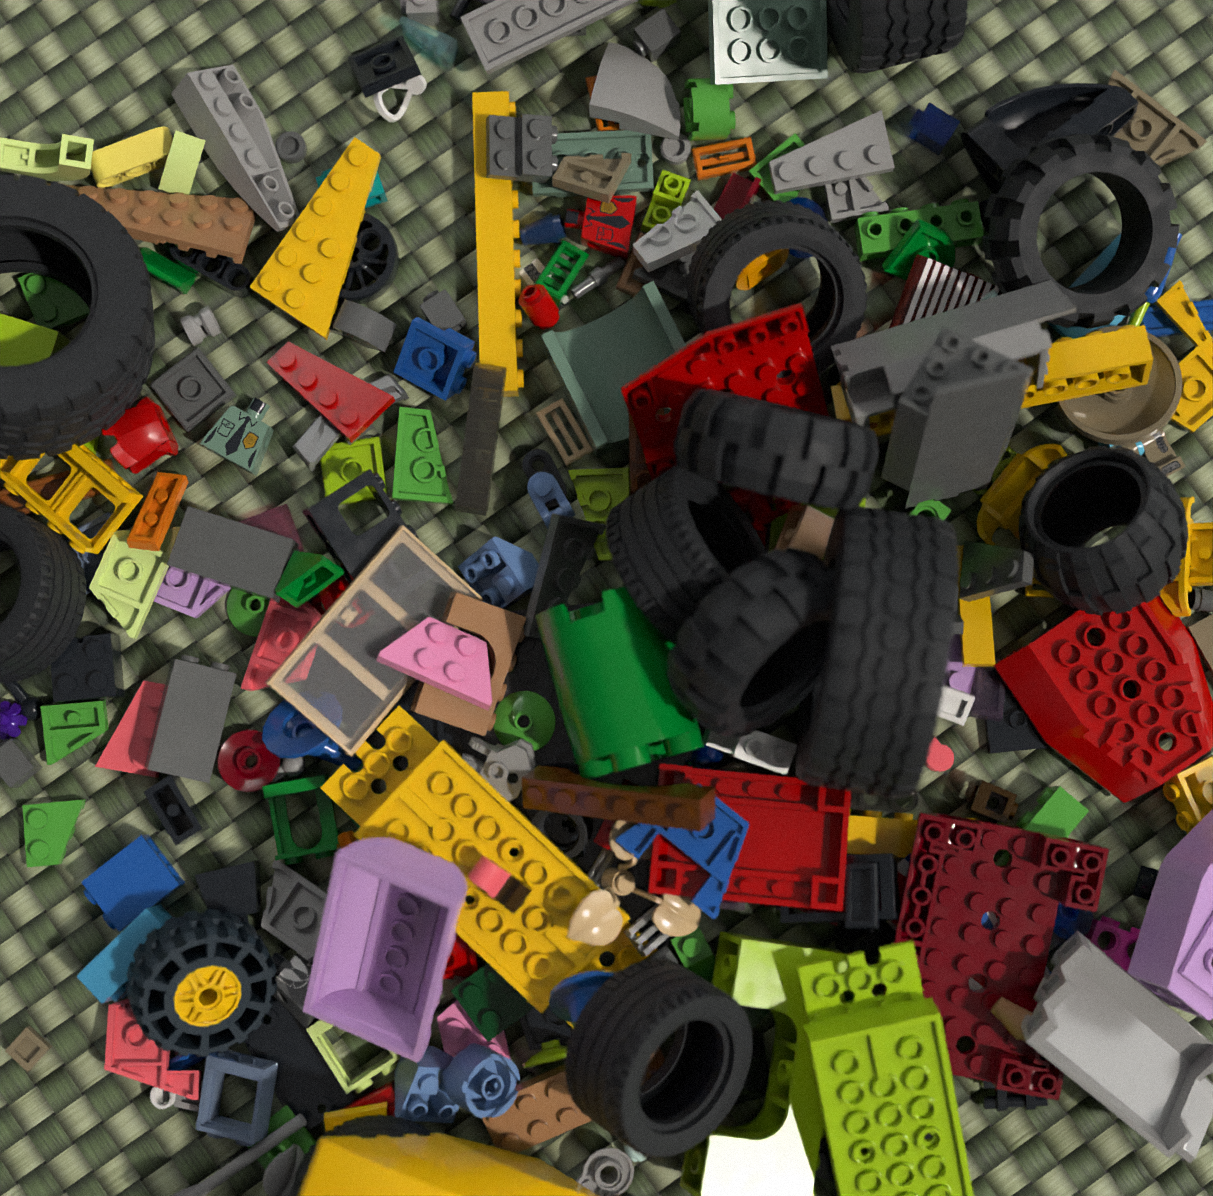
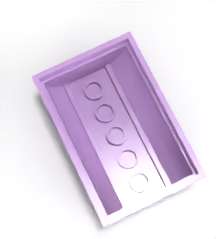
M369 838L341 848L335 857L303 1012L418 1063L429 1044L431 1022L434 1010L440 1000L442 978L447 958L453 948L459 910L466 896V880L458 867L442 857L434 856L415 848L411 844H406L393 838Z

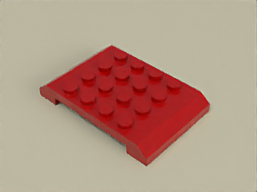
M660 764L658 786L700 783L704 786L715 787V796L749 823L722 901L843 911L851 791L813 786L794 777ZM658 833L652 845L648 893L692 898L710 874Z

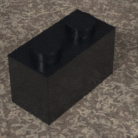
M169 775L143 791L175 846L185 844L210 828L179 776Z

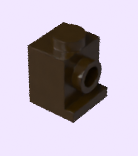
M977 780L965 809L1006 824L1008 819H1013L1017 811L1018 803L1015 802L1017 794L983 780ZM990 797H994L997 800V806L994 809L989 808L987 805Z

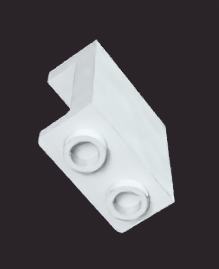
M705 729L702 738L704 745L730 753L733 757L782 774L788 773L797 748L796 744L756 729L750 735L738 738L733 736L725 737Z

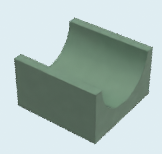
M654 281L642 286L641 290L628 302L593 322L564 332H554L551 330L541 335L546 358L596 458L629 443L628 409L621 387L686 346ZM663 407L665 415L671 411V408Z

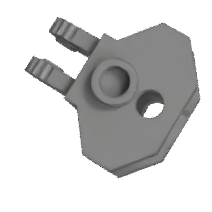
M471 737L469 746L488 756V758L484 762L473 755L465 753L462 755V758L488 780L506 799L511 801L517 798L520 792H522V777L533 770L537 764L533 745L520 738L504 746L499 743L494 746L477 737Z

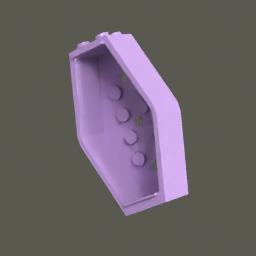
M1213 809L1166 855L1160 865L1127 971L1131 977L1168 1005L1208 1021L1213 1018Z

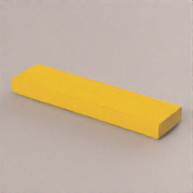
M957 545L958 578L956 585L958 586V614L964 621L963 634H960L962 667L994 666L995 652L990 596L970 602L959 599L964 545Z

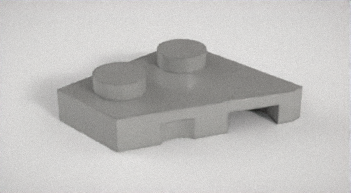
M866 177L823 185L830 223L861 218V215L867 212H879V215H883L889 211L886 202L880 200L873 190V185Z

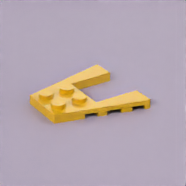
M1179 280L1155 304L1196 347L1178 363L1182 374V392L1178 407L1171 418L1173 422L1193 433L1213 416V339L1208 330L1206 331L1198 316L1197 309L1188 298L1183 288L1184 285Z

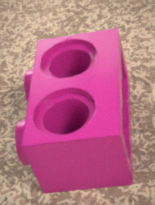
M1102 916L1100 921L1091 918L1084 936L1124 970L1128 971L1131 959L1128 957L1127 949L1132 943L1137 942L1140 930L1131 927L1130 932L1119 928L1120 922ZM1107 931L1110 935V942L1106 947L1101 948L1098 945V936L1102 932Z

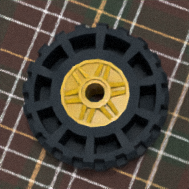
M207 909L203 913H198L195 910L186 912L184 916L175 919V917H172L164 922L165 925L158 930L156 928L153 929L146 936V942L137 947L133 954L135 962H131L127 969L128 983L126 984V992L137 1024L140 1025L142 1033L148 1040H153L155 1045L164 1051L172 1049L176 1055L188 1056L189 1054H195L196 1057L209 1056V1053L218 1051V1053L229 1050V1047L238 1042L240 1044L249 1037L248 1034L253 1029L257 1030L264 1021V1014L270 1011L274 1002L271 995H274L277 990V981H275L276 978L274 976L276 973L274 961L255 928L247 921L241 922L239 916L228 912L222 915L219 910Z

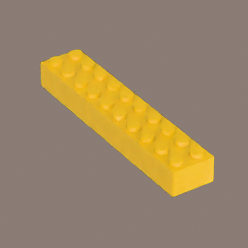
M1125 325L1117 329V331L1106 333L1094 331L1085 337L1076 339L1063 337L1051 343V348L1048 349L1050 361L1046 362L1048 374L1044 375L1043 387L1037 389L1031 376L1021 409L1148 384L1153 356L1145 325L1137 327L1135 325ZM1026 357L1016 360L1029 367ZM839 382L836 386H831L835 418L852 423L841 383ZM897 409L869 417L870 429L876 432V436L891 434Z

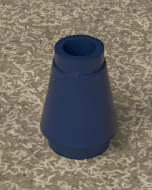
M550 213L519 229L524 246L560 243V239L566 238V231L560 214L553 215Z

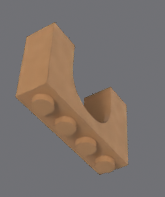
M451 592L440 622L471 632L487 642L490 659L489 671L492 704L487 711L425 682L419 681L409 710L485 736L486 732L491 731L495 724L496 713L493 712L497 701L501 702L505 695L507 684H504L507 672H511L515 666L517 655L514 652L517 643H521L525 637L523 626L526 617L458 592Z

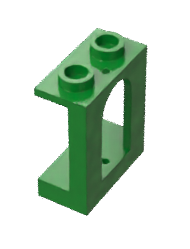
M328 774L262 786L264 798H268L277 847L278 855L275 856V861L284 859L285 865L304 862L303 855L315 853L316 859L334 856L333 850L340 848L337 839L339 831L334 803L321 789L329 779ZM315 790L322 838L315 847L303 849L293 840L285 795Z

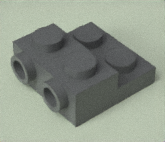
M522 114L519 118L489 115L486 118V178L546 183L552 177V174H555L558 167V158L556 155H552V144L556 143L558 135L557 126L552 125V117Z

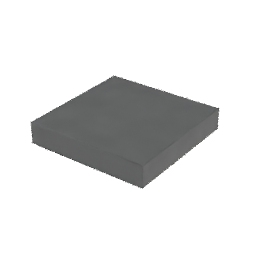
M199 347L150 384L188 433L237 396Z

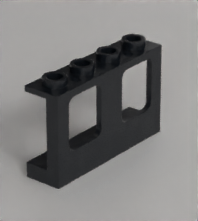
M371 469L361 472L359 476L302 510L336 565L343 569V576L349 585L399 526L404 525L419 539L413 527L409 524L406 526L400 516L402 510L393 498L389 499L383 490L386 486L380 475L376 472L373 473ZM367 486L387 518L357 536L354 535L340 514L338 506L341 502ZM411 552V556L420 568L418 572L394 588H389L379 573L371 580L394 602L435 576ZM363 591L357 596L369 615H377L383 611Z

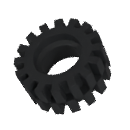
M879 921V929L845 928V922H839L841 927L835 928L834 932L837 935L833 936V941L835 942V948L840 952L849 954L863 951L865 962L868 964L869 960L871 962L877 961L876 955L880 954L879 947L891 944L888 939L893 938L894 933L892 930L894 929L887 921Z

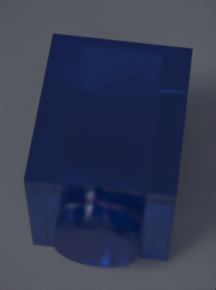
M929 102L924 111L918 109L912 117L909 125L913 128L909 137L939 156L954 134L960 121Z

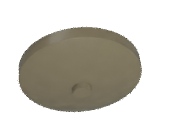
M1109 326L1094 331L1112 332L1117 331L1122 326ZM1147 332L1153 356L1148 384L1058 401L1057 405L1064 419L1081 435L1096 442L1110 445L1140 442L1159 432L1173 417L1182 392L1181 370L1176 357L1167 345Z

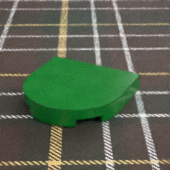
M917 219L883 262L882 266L884 271L908 282L919 284L926 262L930 258L933 262L925 281L930 280L936 262L942 263L937 274V279H940L944 266H949L950 271L955 263V245L947 232Z

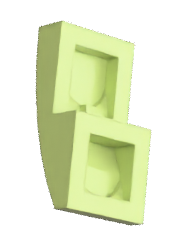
M177 130L175 131L158 189L173 194H190L206 140Z

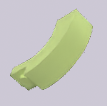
M62 134V140L58 143L39 144L0 137V171L46 179V181H74L83 179L90 174L94 139Z

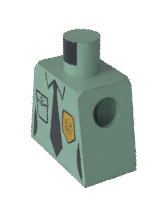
M255 397L246 412L233 405L230 406L202 439L200 444L257 476L273 434V429L262 422L270 406Z

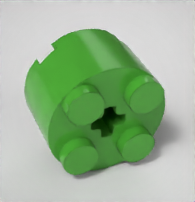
M710 78L686 79L684 89H690L689 98H684L683 100L686 132H692L688 140L727 139L728 135H730V130L735 129L736 125L735 112L730 111L729 99L733 98V84L711 85Z

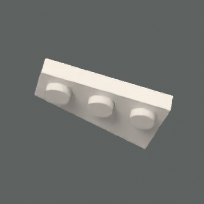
M697 190L691 195L689 203L684 207L678 206L672 211L670 219L664 224H657L633 244L634 255L647 272H651L696 251V247L700 245L702 237L706 236L709 233L708 230L711 227L713 228L718 220L721 221L722 219Z

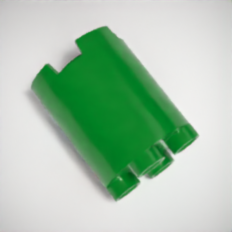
M625 586L602 592L603 602L569 612L565 605L562 604L535 616L574 759L580 776L587 779L704 747L697 720L676 699L668 679L667 672L669 670L666 663L669 651L675 644L667 639L647 619Z

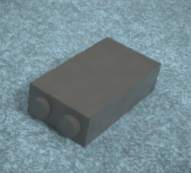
M188 506L167 565L176 571L279 603L281 597L276 594L275 589L293 552L300 550L298 549L299 544L291 538Z
M181 654L180 660L171 659L144 768L210 783L237 673L229 672L230 665L212 661L211 666L207 667L198 664L200 658Z

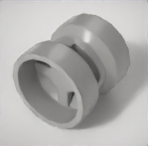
M209 306L201 308L199 313L194 316L186 315L180 318L193 346L202 343L203 339L207 336L215 337L222 333Z

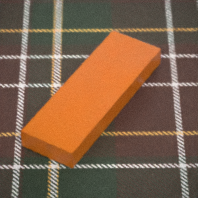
M157 472L127 538L129 548L159 551L189 483L186 475Z

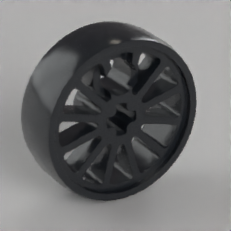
M367 213L364 214L363 221L360 223L353 255L357 256L358 260L356 262L350 261L347 271L346 289H342L338 297L340 302H344L346 299L358 304H365L376 300L390 288L398 272L399 251L392 233L383 222ZM368 238L369 240H379V246L375 250L368 251L364 249V242ZM388 251L389 255L386 261L378 260L384 252ZM367 266L383 267L385 270L382 275L378 276ZM362 272H366L376 282L367 287ZM354 275H357L362 286L360 290L352 291Z

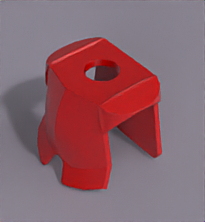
M148 396L142 398L136 407L125 410V414L108 430L101 429L103 436H113L117 441V444L110 448L111 455L125 469L130 468L134 474L140 473L164 455L176 456L178 454V443L162 408Z

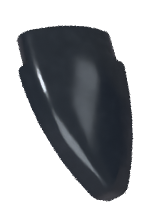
M1069 83L1035 88L1014 95L988 108L982 119L961 133V140L973 165L993 194L998 195L1004 184L1000 176L1016 158L1023 159L1028 156L1032 146L1052 137L1061 138L1071 134L1109 135L1114 137L1135 115L1138 101L1126 89L1113 85Z

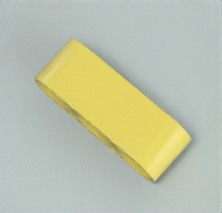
M157 127L93 151L91 172L97 187L108 188L165 167L173 141L170 129L168 127Z

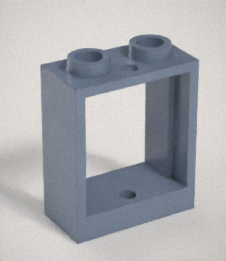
M231 1050L218 1053V1051L210 1053L206 1058L196 1130L207 1132V1136L211 1138L221 1139L226 1137L236 1140L235 1143L241 1146H253L258 1141L267 1137L278 1062ZM225 1073L258 1081L252 1124L219 1116Z

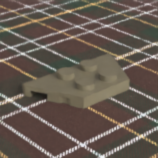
M1114 70L1111 74L1108 85L1126 89L1138 101L1135 115L1114 137L1128 141L1131 148L1136 151H1145L1159 166L1198 150L1207 142V140L1117 70Z

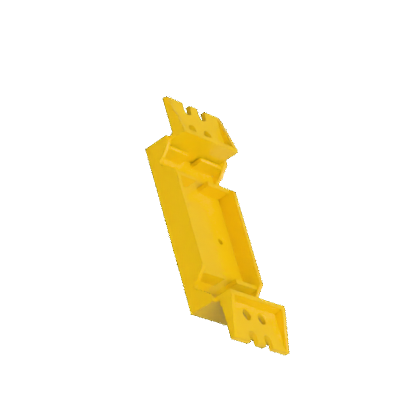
M400 705L376 729L385 738L384 747L374 749L365 741L355 752L363 761L362 770L353 772L343 764L321 787L339 807L361 826L353 834L359 841L369 838H393L403 843L411 844L415 848L434 856L442 857L458 867L466 880V896H474L475 901L472 904H468L464 900L459 910L455 932L540 1013L550 1006L549 996L552 988L562 980L579 973L592 971L617 973L633 963L643 961L658 951L655 948L647 956H640L624 933V930L632 924L628 922L630 919L629 914L620 906L616 909L622 915V927L612 942L605 945H591L569 939L567 931L575 910L589 893L601 890V888L488 780L470 766L445 740L440 743ZM399 755L405 756L408 760V767L404 771H398L393 766L394 758ZM380 778L385 781L386 790L384 793L376 794L372 791L371 784L375 779ZM515 847L519 850L518 856L513 857L510 855L511 848ZM482 855L493 860L532 887V891L515 914L507 910L501 903L488 895V892L467 877ZM636 931L635 935L638 937L641 933ZM645 940L642 945L645 946L649 941ZM605 951L613 953L615 957L614 963L610 966H603L599 961L600 955ZM566 1021L573 1028L571 1022Z

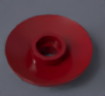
M257 730L239 731L230 736L222 745L218 755V768L223 780L232 788L242 792H254L263 789L262 786L269 785L276 777L280 767V758L268 751L262 740L263 732ZM254 756L257 760L256 765L249 768L247 766V759Z

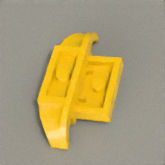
M1043 444L1029 449L1022 455L1017 453L980 499L982 507L978 513L977 531L985 544L995 545L992 541V536L998 527L1006 530L1009 528L1015 537L1020 540L1018 525L1023 497L1026 491L1035 484V478L1048 468L1047 466L1052 461L1067 455L1061 445Z
M1192 496L1180 497L1185 508L1186 521L1188 523L1186 557L1181 560L1180 572L1174 581L1168 583L1160 591L1161 598L1175 617L1191 616L1188 592H1192V586L1213 585V522L1194 523V520L1190 518L1191 506L1195 503V497Z

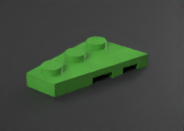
M399 407L392 498L394 500L453 505L431 411Z

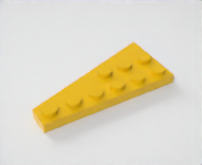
M355 137L250 285L251 290L326 340L329 336L330 324L333 314H335L337 309L338 297L342 284L345 282L355 248L359 226L363 221L369 192L372 190L381 160L378 152Z

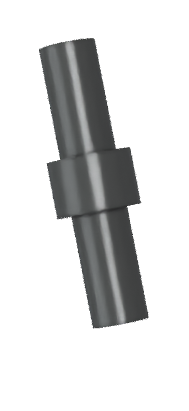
M618 256L602 268L596 267L587 274L588 277L570 289L573 297L578 299L594 287L598 289L608 282L610 276L625 266L624 260Z

